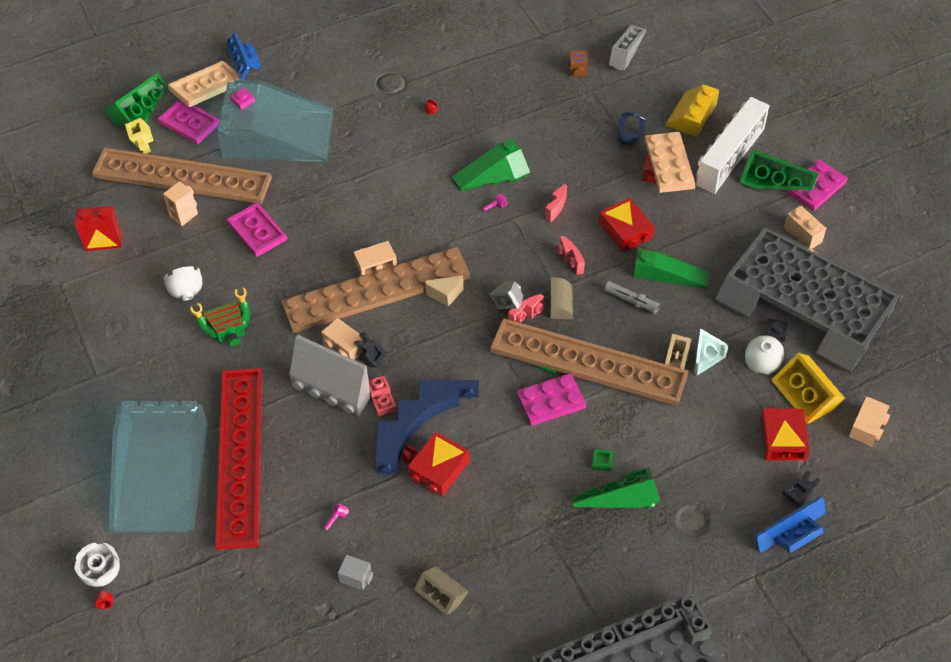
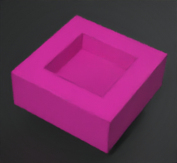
M244 87L230 95V100L240 110L255 102L254 96Z

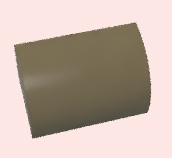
M551 277L550 319H573V288L571 283L565 279Z
M433 567L423 572L414 589L446 615L453 612L469 592L438 567Z

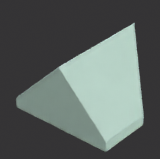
M700 329L694 367V374L696 376L724 359L728 350L726 343Z

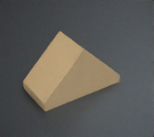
M463 275L425 281L427 296L447 307L463 291Z
M672 334L665 364L684 369L692 338Z

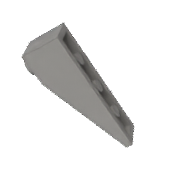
M630 25L612 47L609 66L617 70H625L633 58L646 29Z

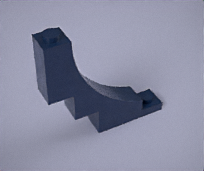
M419 380V400H399L398 421H378L377 473L385 475L398 473V464L402 451L413 433L437 414L459 407V398L471 399L479 397V380Z

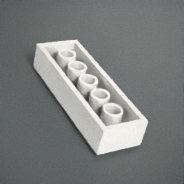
M750 97L747 102H743L740 111L733 115L730 124L727 123L725 125L723 133L718 134L715 143L708 147L705 156L702 155L698 161L699 169L695 176L697 178L696 186L713 194L717 192L764 130L769 109L768 104L753 97Z

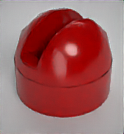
M433 99L427 100L424 105L425 112L427 114L437 113V102Z
M406 446L402 451L403 461L410 464L417 456L418 451L414 446Z
M105 590L99 592L96 596L95 606L99 609L111 608L113 606V595L111 592L107 593Z

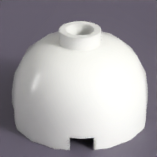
M182 267L173 270V274L169 277L168 273L164 276L163 280L168 293L177 299H183V301L193 299L202 288L203 282L199 268L194 270V267Z
M768 335L752 339L745 351V362L748 368L757 374L765 373V375L776 373L784 361L783 346L776 338Z
M91 543L83 547L77 554L74 568L80 580L88 586H105L112 582L119 572V557L115 549L109 544Z

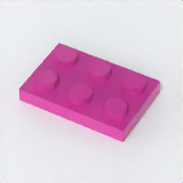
M180 99L158 118L159 124L197 145L220 125L218 118L194 105L188 107Z
M820 159L808 168L819 173L813 190L785 191L813 211L840 189L848 179Z
M258 202L227 219L229 226L256 257L287 240V235Z
M571 373L516 390V395L531 426L586 408V402Z

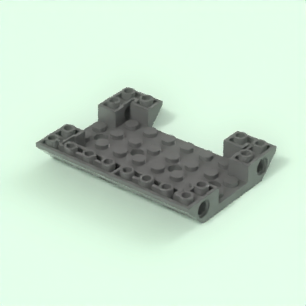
M764 227L726 276L715 301L749 318L757 307L760 297L823 330L827 334L816 355L851 374L868 349L872 337L883 321L886 322L903 298V295L772 228ZM758 260H764L766 263L761 264ZM797 277L800 281H794L791 278ZM829 294L832 295L834 298L828 299L825 297V295ZM859 313H867L868 317H863Z
M692 592L532 657V662L725 661L711 638L713 628Z

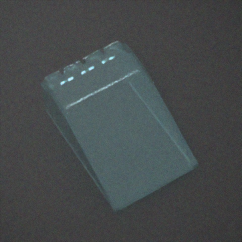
M234 80V82L227 83L218 125V138L224 159L327 162L334 108L261 80ZM244 87L254 96L255 102L240 110L230 100V95Z
M123 401L120 406H117L112 436L110 532H193L208 423L202 404H197V401H182L181 406H179L178 401H161V406H159L158 401H141L140 406H138V401Z

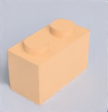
M179 181L163 193L170 218L183 226L198 213L193 190L188 185L185 186Z
M799 206L787 214L784 228L800 243L810 248H814L822 243L826 227L807 210Z
M389 241L354 252L355 264L361 276L397 265L396 255Z
M339 318L321 332L322 342L326 348L332 349L353 360L360 356L362 349L357 348L353 343L357 340L362 342V338L358 332Z
M866 397L849 437L872 447L874 441H879L883 433V429H880L881 425L886 426L890 417V414H887L889 405Z

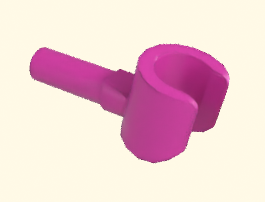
M498 194L492 203L482 208L486 211L497 204L505 207L508 204L507 198L502 194Z
M341 504L334 505L332 517L324 528L328 530L338 516L346 517L349 509Z

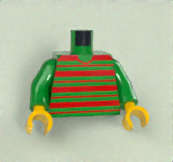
M244 287V295L242 296L237 294V289L235 290V295L240 300L239 303L237 300L203 312V316L201 314V304L197 303L198 312L193 311V308L190 307V313L197 317L196 321L203 334L212 339H217L219 343L228 341L230 346L240 344L241 340L239 337L245 335L244 328L248 326L251 317L248 301L245 300L247 292Z

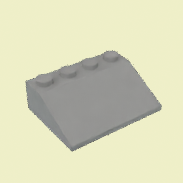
M297 335L290 369L292 386L299 391L303 390L309 393L314 398L326 401L331 406L342 408L348 414L359 416L371 399L367 366Z

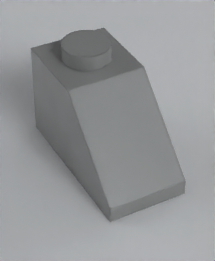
M505 281L489 293L498 309H518L524 297L519 284L515 281Z

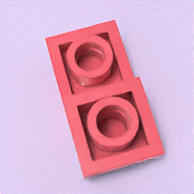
M566 184L555 189L552 194V202H549L545 208V219L550 223L559 215L564 207L567 198Z
M561 236L560 244L557 245L559 255L563 256L564 262L570 261L571 268L575 269L577 275L583 274L585 261L580 251L569 239Z
M539 294L522 301L518 309H511L508 312V320L521 323L526 316L532 319L536 314H540L544 308V296Z
M385 375L368 380L370 396L378 417L397 412V407Z

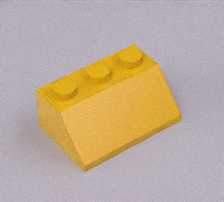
M704 84L687 90L665 126L698 137L717 105L719 90Z
M798 353L771 379L794 408L804 409L805 422L808 424L830 413L845 399L809 355Z

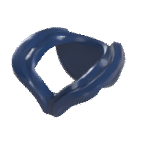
M632 112L623 113L618 125V141L624 144H635L645 131V117ZM628 116L639 118V129L635 134L626 132L624 129Z

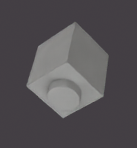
M346 555L338 571L339 582L363 591L366 584L369 585L373 577L370 563Z

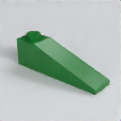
M157 72L106 108L105 112L114 124L125 129V124L139 118L147 123L149 116L155 110L157 102L161 99L168 86Z
M511 138L490 149L454 175L452 180L463 191L480 188L484 184L493 183V185H498L499 182L507 180L515 182L530 175V171L521 148Z
M752 149L739 183L755 189L813 190L819 173Z
M638 248L634 278L708 289L710 272L659 250Z
M647 467L623 475L624 479L619 482H614L613 480L606 482L602 489L596 487L572 497L574 507L651 508L660 502L650 468Z

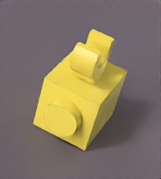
M141 118L125 124L129 139L139 147L140 151L143 150L144 154L151 152L148 143L153 141L150 127Z

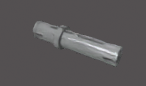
M608 281L605 286V292L634 304L636 308H643L656 314L660 307V303L646 298V295L637 294L611 281ZM617 290H619V291H621V292H623V293H626V294H628V295H630V296H626V295H624V294H622V293H620V292H617ZM635 298H637V299H639V300H641V301H643V302H646L647 304H644V303H642V302H640V301H637V300H635Z

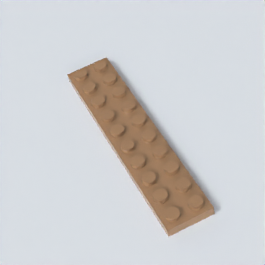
M110 148L103 149L92 172L93 178L168 190L180 181L185 186L188 185L194 194L251 203L258 202L259 204H262L272 179L271 173Z
M458 247L281 300L291 330L293 333L334 321L337 318L341 319L425 293V281L462 275L463 280L470 279V272Z
M503 318L491 346V352L553 369L564 374L571 373L572 376L675 406L679 404L689 372Z

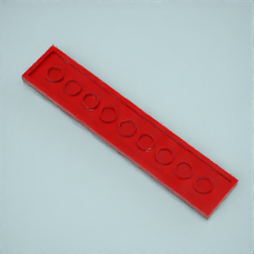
M262 368L222 370L216 550L259 547Z

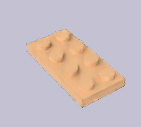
M221 61L168 84V90L188 107H191L243 84L244 79L240 80L237 72L224 61Z
M680 132L645 135V144L659 193L695 189L694 177Z

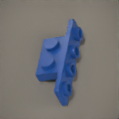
M233 33L227 39L226 46L239 79L243 80L250 67L258 70L261 66L255 47L249 43L240 42L236 33Z
M821 496L817 497L755 534L757 550L763 552L777 543L789 553H792L823 534V526L814 520L826 513L824 498Z

